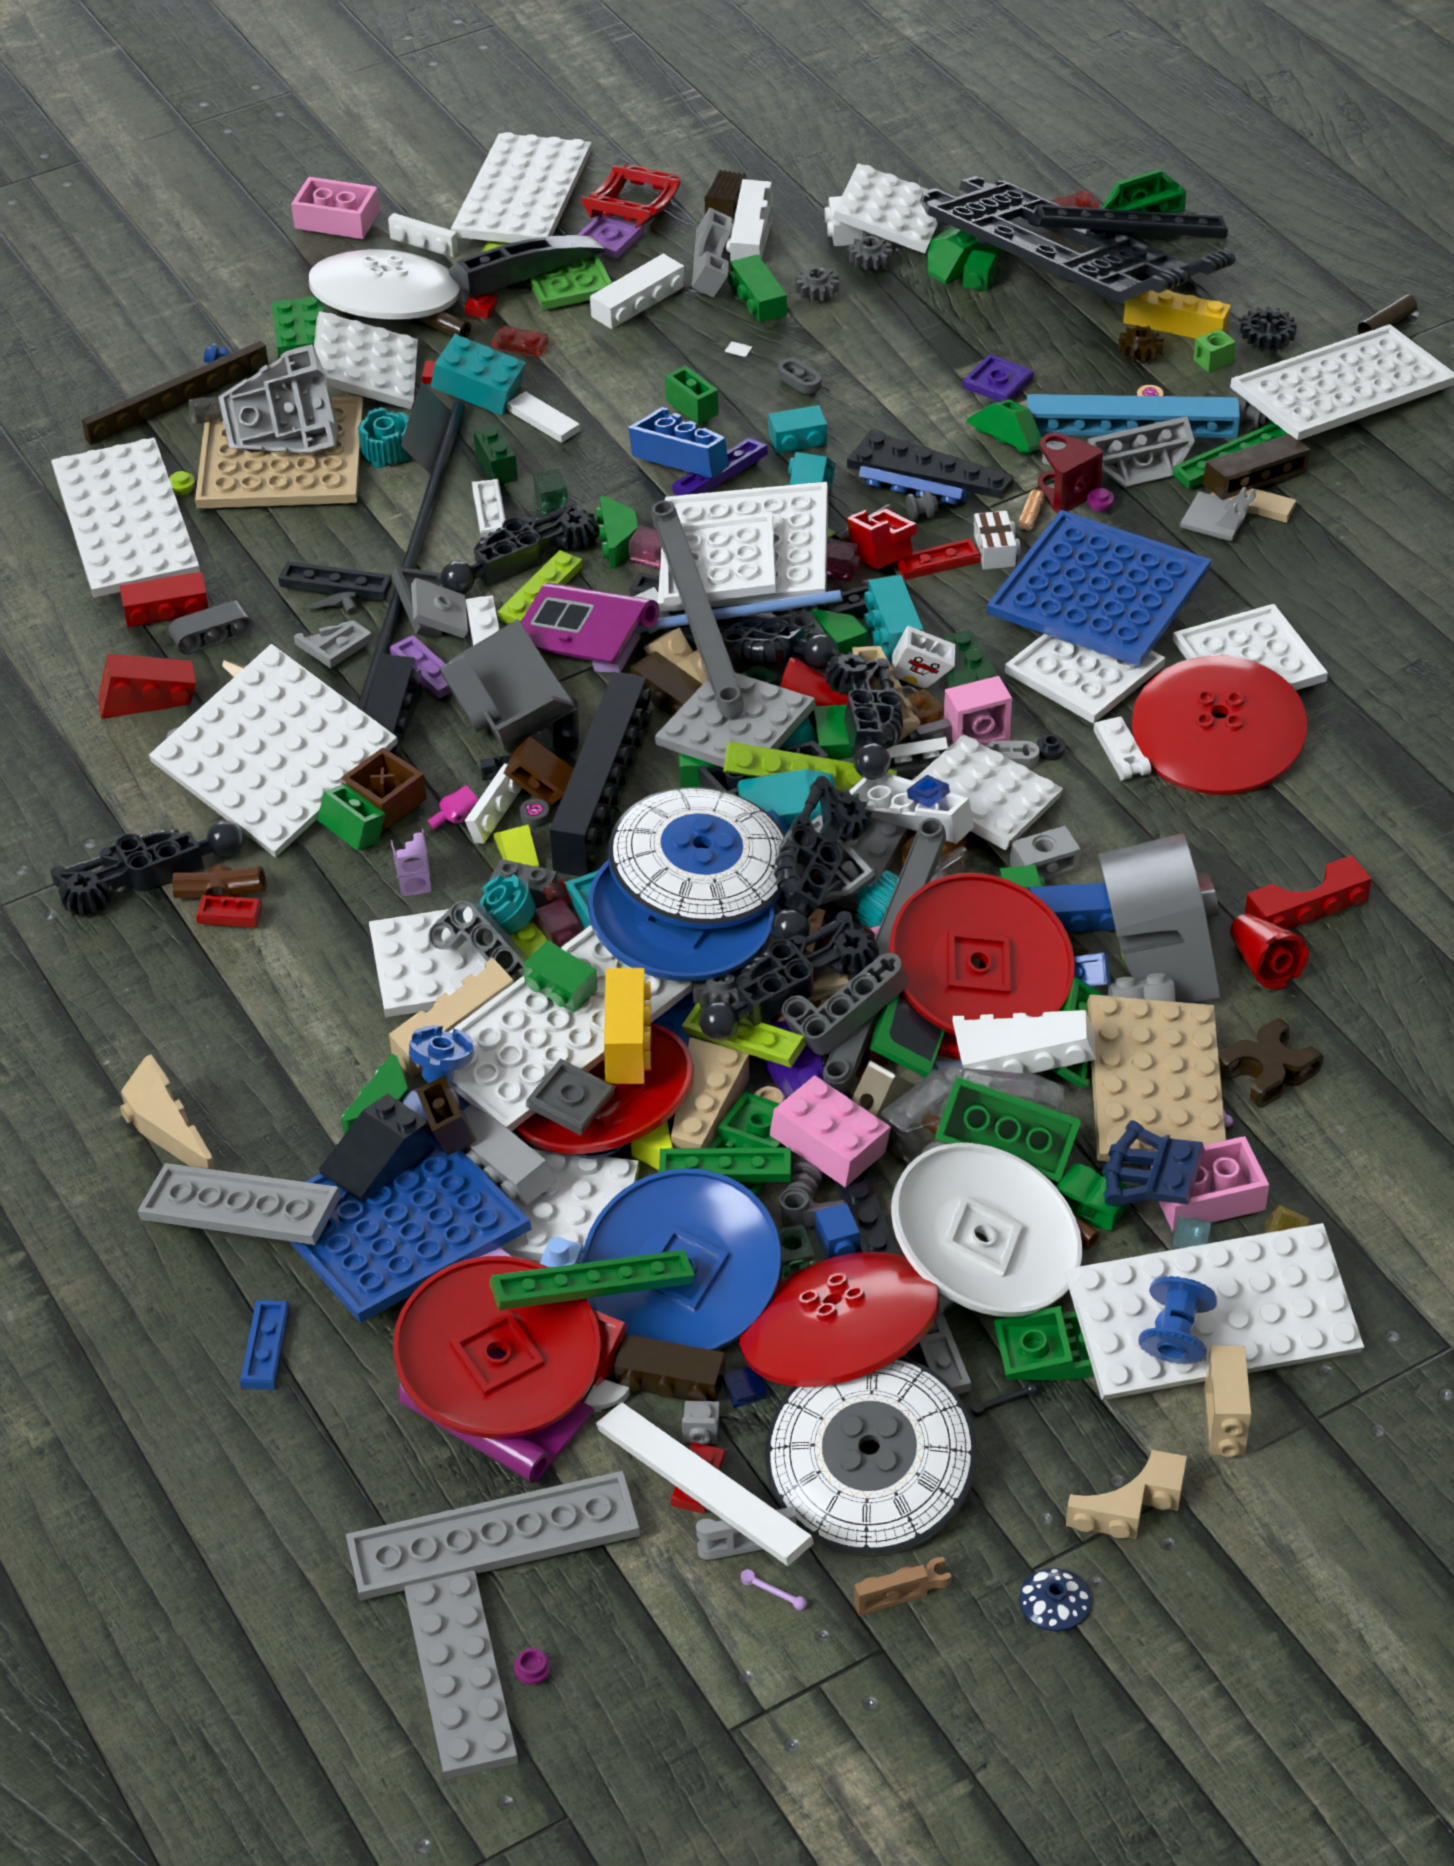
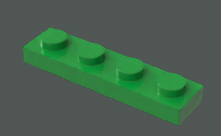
M791 1148L660 1149L659 1172L674 1169H701L722 1174L737 1182H791Z

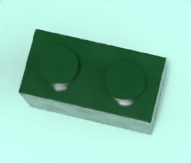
M488 426L484 429L473 431L476 458L488 479H498L499 485L517 481L516 455L500 426Z

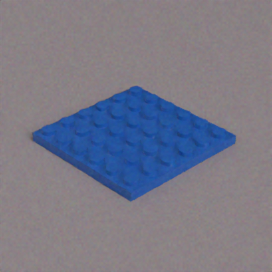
M1060 510L988 603L987 614L1141 666L1211 568V559Z
M433 1132L435 1150L362 1203L321 1174L305 1181L308 1183L337 1186L341 1197L315 1245L288 1242L359 1323L411 1296L424 1281L440 1270L455 1263L485 1255L532 1230L530 1219L461 1149L447 1156Z

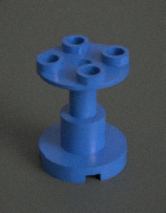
M438 1025L422 1027L412 1034V1040L409 1042V1056L416 1064L423 1067L422 1076L428 1083L444 1075L448 1082H451L454 1079L455 1070L462 1069L471 1062L473 1057V1040L468 1034L453 1028V1033L442 1031L443 1026ZM417 1089L409 1092L403 1099V1104L427 1119L417 1095ZM456 1094L465 1110L466 1102L461 1096Z

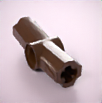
M215 865L208 872L173 873L172 878L174 898H201L202 895L232 897L266 891L267 888L265 871L262 866L232 870L224 865Z

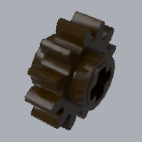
M1136 325L1134 329L1127 327L1126 333H1120L1118 351H1123L1122 356H1130L1132 361L1141 360L1146 362L1148 358L1155 360L1156 354L1162 355L1164 336H1159L1160 331H1152L1150 326L1140 327Z

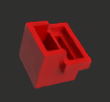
M888 509L881 510L868 516V511L863 510L847 517L854 558L875 569H880L913 554L911 536L918 534L916 523Z

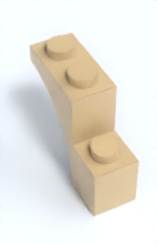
M680 628L660 636L643 647L647 655L657 651L702 684L708 679L698 650L692 651Z
M1151 1450L1150 1458L1144 1469L1127 1485L1100 1495L1080 1496L1070 1494L1066 1526L1084 1532L1094 1531L1110 1534L1116 1538L1136 1539L1143 1505L1153 1506L1160 1510L1170 1509L1178 1511L1187 1456Z

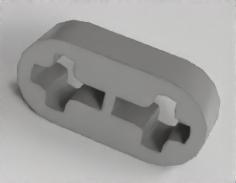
M997 740L985 745L1028 769L1038 765L1040 750L1033 742Z

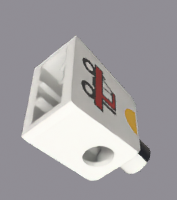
M910 626L906 627L892 654L891 667L896 680H899L901 686H908L911 683L921 688H928L955 666V644Z

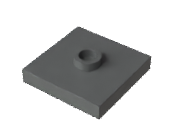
M560 1058L526 1099V1107L581 1136L615 1094V1086Z

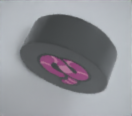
M530 799L520 806V818L525 825L537 827L549 820V806L541 799Z

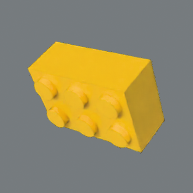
M606 968L604 1057L605 1082L609 1084H644V1071H651V1026H645L651 1025V1001H645L651 1000V981L644 980V968Z

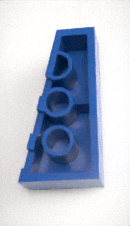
M661 407L628 427L633 457L644 459L646 462L663 464L665 467L681 469L687 473L692 472L703 475L705 478H714L729 467L726 441L723 436L707 428L698 429L697 423L693 421L684 422L681 415L677 413L670 415L669 410L665 407Z

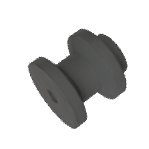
M1243 399L1239 409V425H1243L1245 421L1253 422L1256 429H1259L1261 424L1265 425L1268 417L1254 406H1251L1247 400Z
M924 491L921 498L915 499L912 494H907L906 509L909 519L916 521L918 515L924 513L928 518L934 517V512L938 510L935 495L931 496L929 491Z

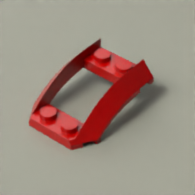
M624 165V168L612 166V171L602 186L589 194V197L583 196L581 202L591 219L599 214L603 216H615L616 214L623 216V220L637 221V229L649 223L669 204L678 190L681 180L678 179L677 174L640 166ZM627 179L634 185H644V183L651 184L654 189L663 190L656 200L649 205L616 199Z

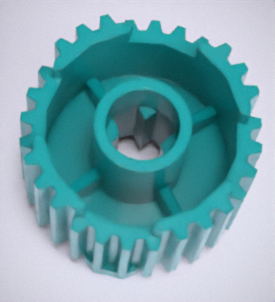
M379 407V409L375 408L374 411L369 410L365 420H361V423L357 426L360 451L365 459L371 461L373 467L383 468L387 463L407 461L411 458V455L401 446L409 422V416L402 412L394 414L391 411L388 413L386 409Z
M886 870L876 882L872 883L871 887L864 886L860 889L856 900L859 902L856 916L857 921L861 925H865L868 928L881 925L899 876Z

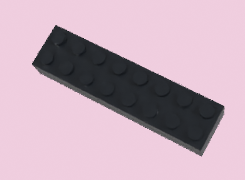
M613 672L549 829L553 871H557V873L581 877L589 874L591 867L597 865L599 846H604L607 825L611 826L613 823L615 805H620L623 785L627 786L629 781L630 766H635L638 746L642 747L645 727H650L652 711L648 710L651 689H647L646 676Z

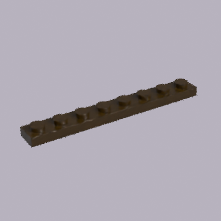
M258 341L83 418L82 424L85 440L90 445L255 373L265 365L269 366L266 345L262 341Z

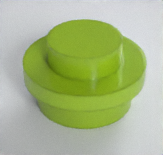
M178 471L169 477L174 494L186 495L193 490L195 479L191 473Z

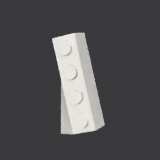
M888 773L876 780L863 778L850 790L852 796L859 793V800L861 802L868 801L865 809L873 812L871 815L873 818L914 831H918L919 824L927 818L939 819L945 828L946 841L955 844L974 828L969 798Z
M1086 1010L1043 1012L1042 1017H1031L1026 1015V1013H1013V1018L994 1019L993 1014L980 1015L978 1020H965L964 1016H953V1025L964 1070L969 1079L982 1084L1096 1060L1095 1031Z

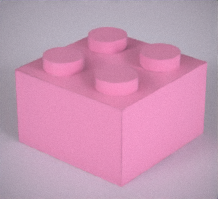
M999 676L945 689L944 719H948L952 725L951 745L963 734L976 739L984 746L991 741L1010 740L1012 697Z

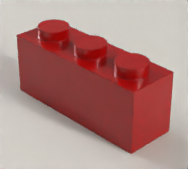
M202 571L119 585L127 627L174 620L209 609Z

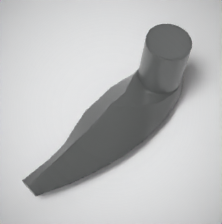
M349 591L336 593L323 600L304 606L305 609H318L344 605L348 614H354L358 610L353 601L356 593Z

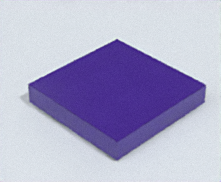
M989 354L963 379L962 388L998 402L1008 399L1012 400L1033 379L1034 371Z

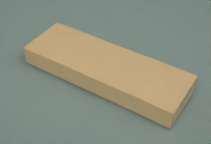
M1252 488L1256 492V498L1252 503H1249L1250 509L1248 513L1287 523L1295 508L1296 500ZM1252 489L1246 491V495L1249 496Z

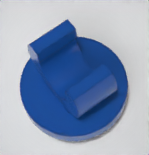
M212 343L210 348H205L203 362L208 364L220 359V357L229 355V349L225 347L216 349V344Z

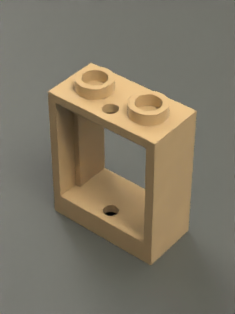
M1210 1345L1204 1386L1210 1455H1222L1224 1457L1245 1456L1251 1419L1245 1346Z

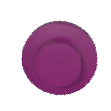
M1096 488L1087 494V503L1090 509L1095 512L1108 511L1114 502V495L1105 488Z
M536 1648L525 1649L514 1662V1672L517 1679L529 1685L543 1682L551 1671L548 1656Z

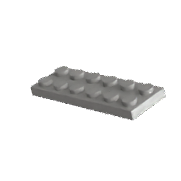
M165 1163L137 1212L140 1219L145 1221L315 1245L335 1209L341 1193L337 1186Z
M475 1570L404 1586L444 1780L518 1763Z

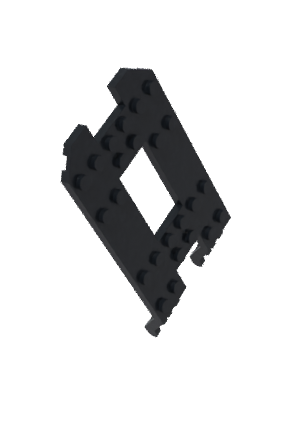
M973 176L961 180L959 190L967 194L954 197L934 188L922 192L920 199L927 215L935 218L937 223L951 225L977 237V241L981 243L992 244L1060 275L1061 279L1066 282H1075L1103 295V298L1110 302L1124 303L1151 291L1161 293L1178 285L1185 284L1189 277L1200 272L1210 274L1231 266L1236 261L1233 253L1223 249L1187 263L1118 231L1043 227L1092 249L1080 254L1009 222L1011 219L1021 217L1028 220V224L1041 227L1034 214L1035 206L1060 205L1007 181L996 180V184L984 183L985 179L982 177ZM1144 273L1152 276L1143 281L1134 278Z

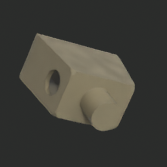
M870 1061L853 1095L852 1101L891 1126V1129L917 1092L919 1086L897 1073Z

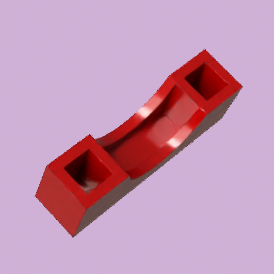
M1351 855L1326 864L1324 881L1322 885L1313 890L1294 892L1271 884L1247 893L1245 914H1252L1284 929H1289L1368 900L1371 877Z

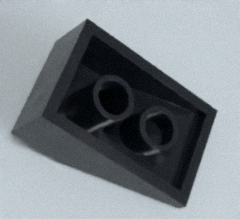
M387 1093L360 1113L319 1168L320 1174L362 1203L435 1150L429 1122Z

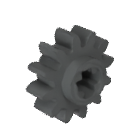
M864 235L861 240L854 239V244H849V261L855 262V267L862 266L865 270H878L880 265L886 267L887 261H892V244L886 243L884 238H877L876 235L868 237Z
M810 266L807 271L801 269L800 275L795 276L796 293H801V298L808 297L811 301H825L827 296L833 298L834 292H839V275L833 274V269L826 270L823 266Z
M727 974L718 978L693 982V1002L700 1003V1008H704L708 1004L717 1001L727 1002L730 1005L737 1002L736 980L738 976L733 977L731 974Z

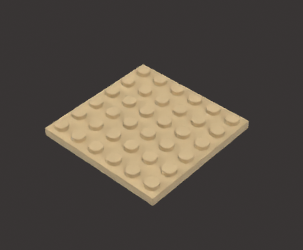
M363 396L331 397L338 425L336 447L314 453L232 449L229 447L219 401H207L195 498L196 508L213 509L221 507L240 508L249 506L357 503L360 466V443L357 426L363 420Z

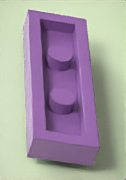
M414 635L390 646L391 655L415 657L417 668L421 670V683L437 698L440 699L451 693L439 670V667L445 665V663Z

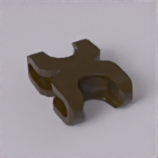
M1280 1018L1271 1021L1258 1030V1043L1248 1039L1237 1041L1225 1049L1218 1057L1220 1074L1224 1078L1232 1079L1240 1075L1255 1078L1250 1088L1249 1100L1259 1108L1265 1107L1281 1097L1283 1093L1282 1083L1290 1086H1299L1314 1077L1320 1071L1324 1061V1055L1313 1046L1301 1050L1286 1048L1285 1045L1289 1040V1029L1291 1026Z

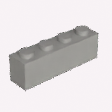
M472 1104L464 1110L476 1141L461 1150L479 1168H483L484 1173L495 1184L501 1183V1187L511 1199L517 1197L524 1204L529 1205L557 1181L547 1161L494 1117Z

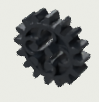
M1267 306L1266 310L1257 307L1256 312L1249 310L1248 315H1243L1240 333H1242V339H1248V344L1257 343V348L1264 345L1269 350L1271 346L1279 349L1281 344L1288 346L1289 340L1294 341L1297 323H1294L1295 317H1289L1288 311L1281 313L1280 308L1274 311L1271 310L1270 306ZM1267 322L1271 323L1270 334L1266 333Z

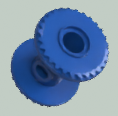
M1164 1276L1163 1278L1155 1279L1150 1285L1149 1293L1153 1299L1165 1307L1155 1319L1156 1328L1146 1329L1140 1333L1138 1338L1139 1346L1150 1356L1169 1363L1193 1364L1201 1362L1206 1357L1207 1347L1201 1340L1192 1335L1196 1313L1208 1312L1217 1306L1218 1299L1215 1291L1199 1281L1185 1277Z

